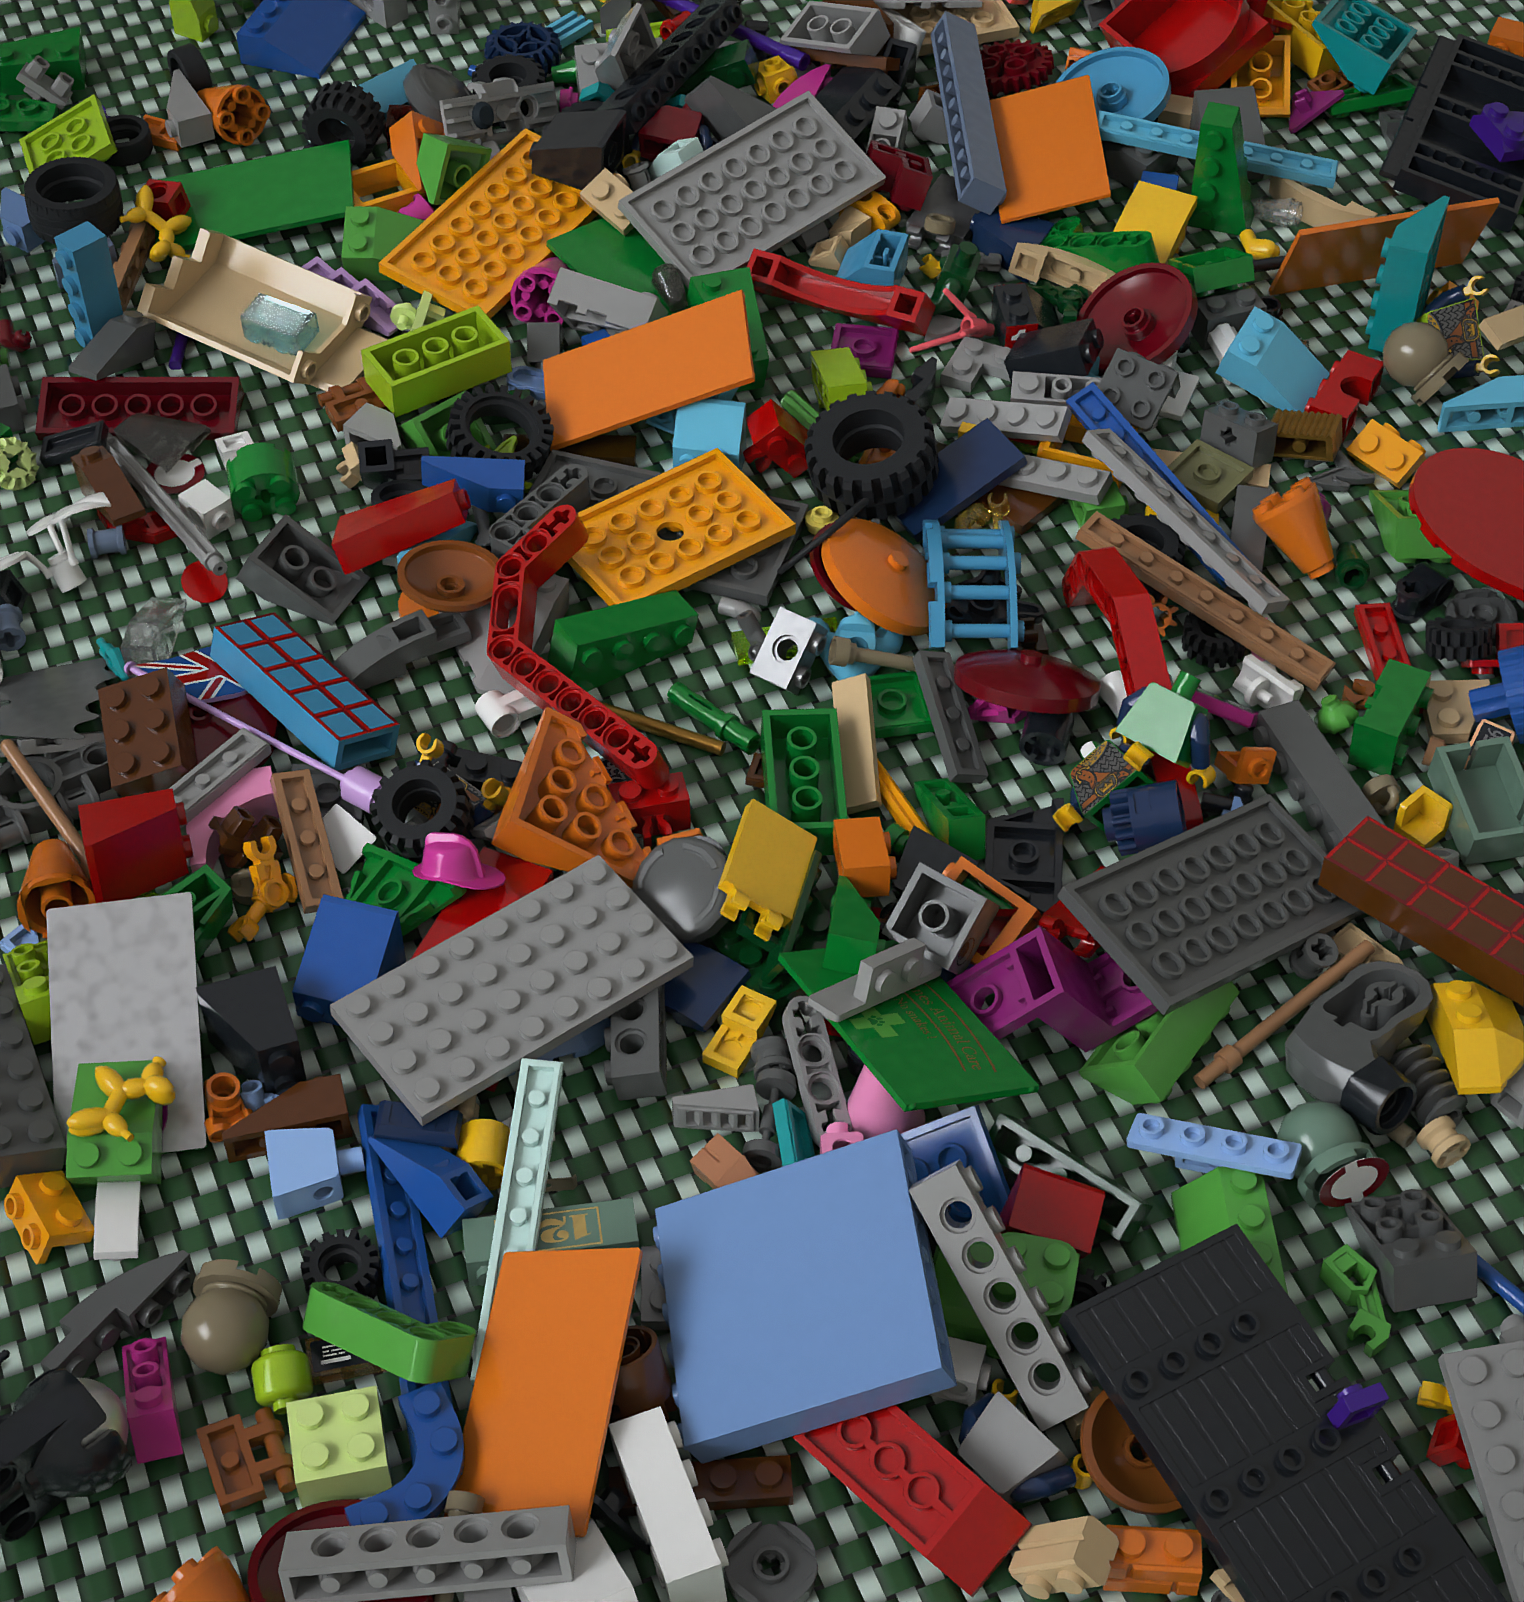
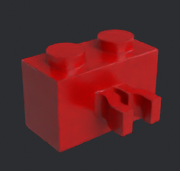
M770 399L745 418L753 442L752 446L743 451L746 462L750 464L754 459L758 458L754 462L757 470L762 473L774 461L793 478L798 477L808 469L804 449L805 440L808 438V429L776 402Z
M682 771L670 773L667 781L655 789H645L633 780L608 784V790L616 804L624 801L638 825L632 830L635 838L643 837L644 847H652L651 836L661 834L668 836L672 835V832L691 829L690 798Z

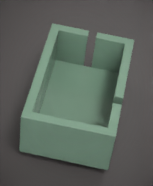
M1509 736L1476 741L1466 770L1463 769L1471 751L1469 742L1436 747L1427 775L1434 792L1453 805L1448 827L1463 865L1523 857L1524 771Z

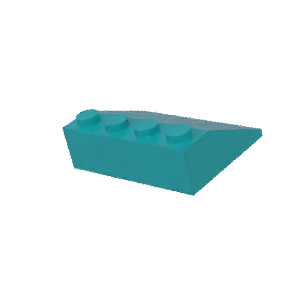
M1331 0L1312 23L1315 31L1346 78L1354 83L1353 85L1357 90L1363 93H1371L1372 95H1374L1401 60L1418 31L1368 0Z
M1442 196L1397 225L1392 238H1385L1381 257L1386 258L1385 265L1380 264L1375 282L1381 284L1380 291L1375 290L1370 309L1376 310L1375 316L1370 315L1365 335H1370L1368 349L1383 352L1385 341L1394 329L1405 323L1416 322V319L1422 316L1429 295L1450 197Z

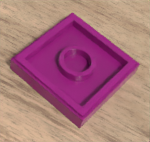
M836 323L831 349L849 347L854 358H859L860 368L865 370L866 377L891 379L899 341V329Z

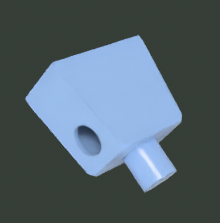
M331 1128L264 1131L272 1197L278 1220L341 1200L344 1197L341 1175L366 1171L362 1146L337 1150L334 1132Z

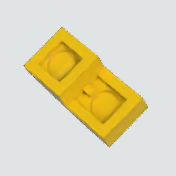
M741 985L721 1015L722 1025L702 1053L703 1063L738 1079L751 1058L750 1048L754 1042L762 1038L777 1006V1001Z

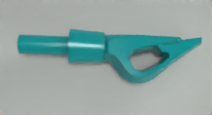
M102 637L98 638L96 643L100 648L99 654L106 661L110 670L116 676H119L122 681L128 680L129 675L124 671L125 663L120 648L107 643Z

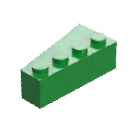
M80 27L0 44L1 93H6L8 96L27 94L23 91L26 86L16 80V77L25 63H30L37 55L47 60L50 64L45 73L47 76L56 80L60 72L66 73L74 79L71 90L85 89L86 52Z
M1210 101L1207 104L1200 125L1191 195L1198 196L1197 207L1188 221V226L1238 236L1243 230L1250 229L1254 209L1251 206L1250 199L1251 187L1250 183H1248L1247 157L1244 155L1243 148L1244 135L1240 107Z
M672 590L555 619L547 662L588 692L692 643L699 614L677 590Z

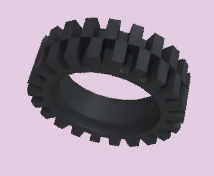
M494 384L486 385L484 393L480 386L474 387L472 394L468 391L464 392L461 400L457 398L454 402L446 429L447 450H452L450 456L525 460V480L531 479L533 473L538 474L548 458L554 437V426L550 424L551 417L549 413L543 414L545 407L541 403L533 407L535 398L531 395H528L524 400L521 399L522 390L515 388L513 395L508 394V386L505 385L500 386L499 392H495ZM484 416L507 418L525 430L529 438V444L526 448L514 453L493 451L475 440L470 431V425L473 421Z

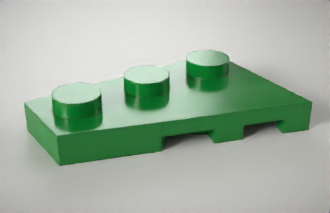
M1397 73L1388 76V82H1383L1374 95L1363 93L1356 88H1348L1343 90L1345 96L1325 111L1335 118H1343L1349 116L1350 112L1353 111L1373 112L1377 111L1379 106H1403L1407 104V101L1411 100L1416 87Z

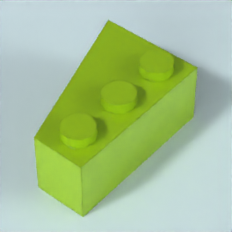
M849 347L810 351L812 384L819 408H825L828 411L832 403L837 400L840 402L847 400L848 395L856 393L857 396L865 395L866 391H873L871 381L867 382L865 370L860 368L859 358H854Z

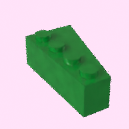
M749 267L690 277L686 302L688 309L742 290L745 294L755 382L740 386L736 392L764 387L769 363L767 345Z

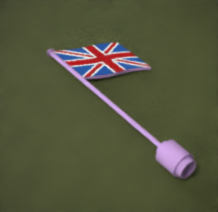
M211 646L170 659L137 665L134 661H129L124 665V671L127 675L135 674L137 676L167 667L185 685L187 701L239 729L245 728L270 745L339 780L342 799L371 814L370 804L375 803L372 794L374 789L382 788L379 783L382 779L381 776L362 766H357L342 774L207 704L249 694L210 657Z

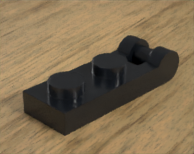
M448 740L442 741L444 745L443 754L431 760L432 765L436 762L444 764L449 770H452L479 791H481L483 783L489 778H495L503 782L506 787L512 788L522 764L520 761L458 748L456 744ZM449 764L456 765L457 768L449 766Z

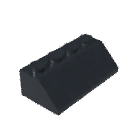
M843 67L815 98L856 142L873 123L876 106L887 107L901 87L879 68Z

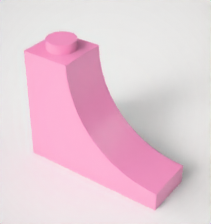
M271 765L253 768L187 823L186 833L190 835L194 856L190 858L192 873L205 864L213 870L220 855L218 851L220 845L219 834L216 830L210 829L208 825L213 816L225 819L232 808L238 806L251 812L256 820L252 826L257 825L265 814L279 818L270 783L272 775Z

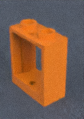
M963 856L956 863L951 862L943 871V875L960 884L969 875L1017 909L984 956L977 952L975 953L970 962L973 965L978 964L1033 931L1038 926V921L1042 915L1037 908Z

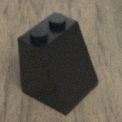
M616 109L557 113L551 123H547L544 126L539 141L534 142L530 148L529 159L532 160V174L583 190L604 168L614 175L624 159L626 111Z
M276 966L195 987L209 1042L248 1080L260 1081L264 1093L277 1095L282 1094L299 1082L307 1081L299 1041Z

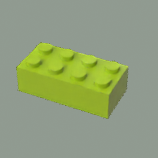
M478 305L361 350L365 381L389 411L394 413L395 418L512 372L510 341Z

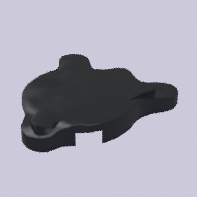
M981 570L977 577L964 580L956 585H1005V580L1002 579L1000 570ZM1017 585L1018 620L1020 618L1034 617L1035 624L1041 623L1044 617L1043 608L1038 604L1019 600L1022 588ZM951 600V603H947L945 608V620H952V624H1007L1006 600Z

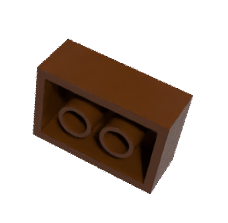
M167 667L98 689L111 787L122 797L169 789L197 766L185 685Z

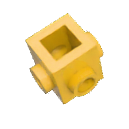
M779 55L759 62L757 82L754 84L755 90L759 96L762 95L772 104L789 85L798 79L794 67L788 65Z

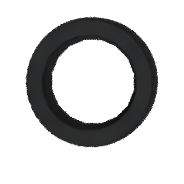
M86 157L55 159L36 168L25 181L24 197L30 223L36 235L46 240V242L56 244L54 237L86 221L99 229L106 237L112 235L121 225L119 217L123 216V202L119 182L114 170L100 160ZM83 199V201H80V202L64 203V202H67V201Z

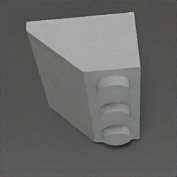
M809 0L782 36L780 42L783 45L876 56L889 39L890 34L880 10L877 8Z

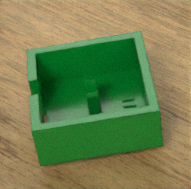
M1226 246L1167 259L1168 265L1177 268L1187 277L1197 297L1214 294V289L1223 287L1225 290L1240 289L1244 287L1245 282L1255 280L1253 255Z

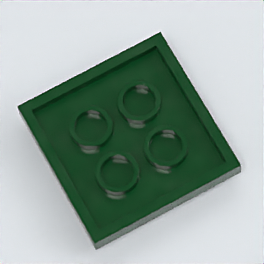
M812 892L809 895L813 898L812 904L807 913L802 917L800 923L804 926V930L791 952L826 948L831 917L830 913ZM742 914L738 915L734 922L729 920L716 935L705 940L711 949L727 956L749 970L751 977L744 986L776 1000L777 1006L774 1012L787 1006L794 997L807 996L788 972L783 976L778 974L769 984L761 981L769 952L736 933Z

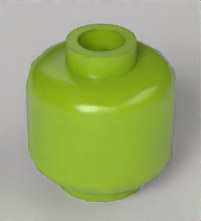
M280 1344L265 1348L260 1351V1357L252 1364L251 1374L255 1399L261 1406L273 1408L274 1414H287V1402L307 1399L311 1396L313 1381L309 1358L302 1351L296 1350L293 1344Z

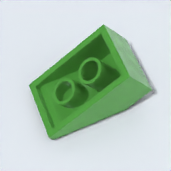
M346 206L341 255L344 269L356 280L366 278L367 280L395 281L379 272V262L425 220L380 207Z
M1369 490V500L1384 549L1397 562L1415 563L1417 559H1429L1436 563L1450 562L1452 557L1441 547L1434 548L1421 532L1420 527L1422 524L1417 515L1412 514L1410 509L1409 490Z
M152 1060L78 1064L70 1116L84 1108H103L109 1097L101 1091L95 1080V1068L97 1066H108L116 1070L123 1080L126 1081L135 1077L141 1078L143 1069L149 1063H152ZM147 1095L138 1099L126 1100L119 1114L126 1120L128 1130L134 1135V1139L131 1142H128L123 1137L112 1136L106 1131L87 1137H78L68 1131L66 1179L76 1188L97 1187V1182L140 1181L141 1185L161 1184L163 1105L154 1103Z

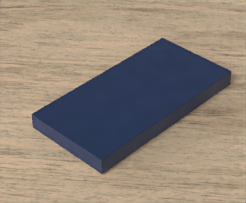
M986 418L938 452L939 472L937 479L933 482L934 486L928 495H922L923 500L914 508L912 506L907 507L906 513L896 516V514L892 515L918 543L923 539V520H938L939 524L943 525L1028 464L1026 457Z

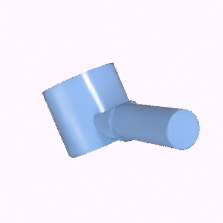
M249 1080L241 1085L242 1093L240 1095L246 1108L252 1109L253 1112L279 1096L273 1093H264L262 1083L258 1080Z

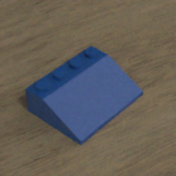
M263 0L236 33L241 64L320 79L365 20L366 12L347 0Z

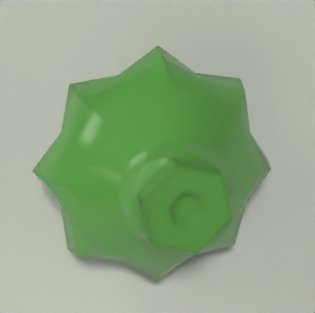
M1330 694L1322 698V707L1316 714L1314 721L1322 734H1336L1338 732L1342 734L1346 732L1347 728L1351 727L1359 713L1353 702L1339 700L1337 695Z

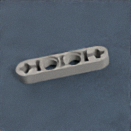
M797 996L785 1008L782 1015V1024L810 1134L814 1143L820 1148V1136L826 1133V1131H823V1128L828 1122V1118L830 1124L846 1122L850 1126L851 1120L824 1017L820 1012L807 1004L808 996ZM797 1010H801L804 1016H810L805 1025L807 1034L802 1036L801 1034L805 1028L801 1017H794ZM805 1045L817 1047L822 1054V1060L819 1062L807 1061L801 1053V1048ZM817 1082L826 1084L831 1090L832 1097L828 1100L817 1099L812 1094L811 1085ZM832 1108H834L827 1118L826 1111H829Z

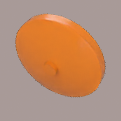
M850 519L822 543L821 556L825 570L835 588L855 610L871 622L897 634L919 636L929 632L928 601H935V588H927L926 563L929 562L925 560V557L911 543L894 531L864 519Z

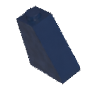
M996 206L991 215L982 211L975 213L971 219L970 231L973 232L972 243L976 245L977 249L984 252L986 256H989V253L1001 254V267L1008 271L1017 243L1040 245L1055 223L1029 217L1002 224L999 206ZM1014 275L1015 277H1017V278H1018L1019 280H1021L1022 282H1025V283H1028V282H1029V280H1027V279H1025V278H1022V277H1020V276Z

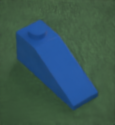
M421 456L422 485L430 487L456 478L460 489H466L471 505L487 512L507 513L524 499L525 460Z

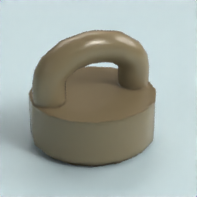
M1384 774L1369 780L1361 791L1379 816H1388L1398 805L1401 788L1393 775Z
M245 868L231 876L232 893L235 900L240 904L253 905L254 902L251 898L253 897L254 883L249 868Z

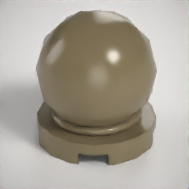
M1410 322L1397 327L1386 339L1383 348V365L1389 376L1403 386L1414 387L1413 390L1417 392L1410 398L1419 407L1469 361L1461 351L1454 357L1453 354H1449L1448 342L1442 332L1431 324L1423 322Z
M216 1259L205 1262L202 1265L200 1273L195 1277L193 1283V1293L196 1298L190 1303L182 1317L181 1342L189 1359L199 1368L219 1375L234 1374L252 1365L257 1360L260 1351L266 1347L268 1342V1317L277 1312L282 1293V1286L278 1280L266 1270L259 1268L257 1275L245 1270L236 1269L239 1262L237 1260Z

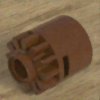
M628 1326L609 1424L661 1406L666 1422L670 1420L668 1412L676 1411L678 1407L673 1398L672 1381L658 1337L648 1327Z

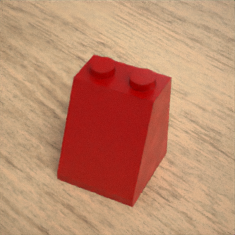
M172 788L78 805L83 845L96 903L133 899L189 873L186 858L194 857L190 835H181L180 826L188 825L183 802L175 803Z

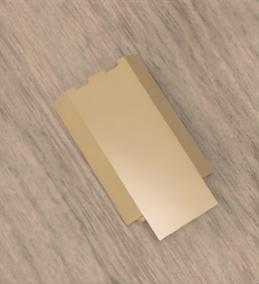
M200 228L191 258L173 255L164 286L145 283L137 311L141 312L143 317L155 320L163 326L292 383L312 385L325 392L328 391L329 387L335 385L343 387L355 383L357 378L364 375L361 350L389 340L362 328L370 315V303L373 297L223 233Z

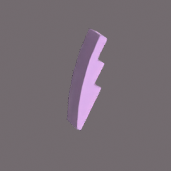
M318 256L302 266V268L373 297L370 303V315L364 322V327L388 337L399 330L390 318L391 310L397 304L366 278L359 282L342 267L335 271Z

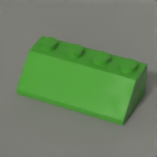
M1231 981L1164 1016L1160 1011H1157L1098 1045L1078 1073L1083 1079L1132 1105L1160 1103L1170 1096L1172 1086L1180 1075L1190 1068L1192 1058L1200 1047L1210 1040L1211 1032L1218 1022L1230 1012V1005L1240 992Z
M1223 1166L1217 1167L1171 1193V1202L1181 1252L1238 1224L1288 1294L1263 1174Z

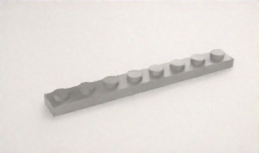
M1110 428L1087 430L1082 442L1091 450L1092 456L1107 465L1113 471V476L1116 479L1124 482L1134 491L1135 497L1147 504L1157 514V518L1162 523L1169 525L1179 535V539L1185 545L1192 547L1202 557L1201 559L1205 565L1215 569L1225 579L1224 582L1228 587L1240 593L1248 601V606L1252 610L1260 614L1284 611L1290 599Z

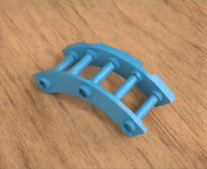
M923 520L922 555H924L925 560H929V563H926L927 588H935V601H928L929 650H944L945 642H951L952 638H1007V649L1013 650L1018 648V642H1024L1025 626L1024 620H1018L1016 574L1021 573V553L1014 552L1015 529L1014 526H1010L1008 520H999L998 529H945V526L940 525L938 520ZM947 549H998V555L1000 556H950ZM949 570H1004L1005 585H951V582H944V574H949ZM951 600H1006L1007 624H952V620H945V603H951Z

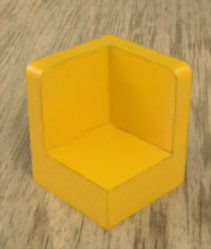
M1422 785L1399 805L1393 830L1423 848H1431L1446 835L1453 805Z

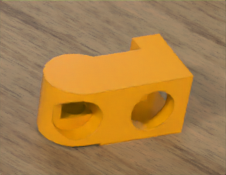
M875 191L849 205L872 217L871 233L877 229L890 231L901 220L897 207ZM842 209V210L839 212V216L842 214V212L844 211V209Z

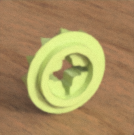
M15 436L0 438V487L13 491L29 486L36 480V472L39 469L35 459L37 453L30 450L28 442H21ZM18 455L17 465L20 468L17 467L7 472L10 464L7 458Z

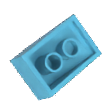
M1256 306L1231 343L1215 372L1282 411L1284 409L1288 411L1299 410L1302 413L1309 398L1316 397L1321 381L1327 379L1330 375L1327 369L1284 322Z

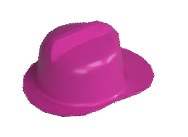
M429 833L425 838L422 863L415 866L412 870L413 875L419 879L440 881L477 890L498 888L504 884L506 879L504 874L498 869L481 863L478 849L472 841L456 833Z

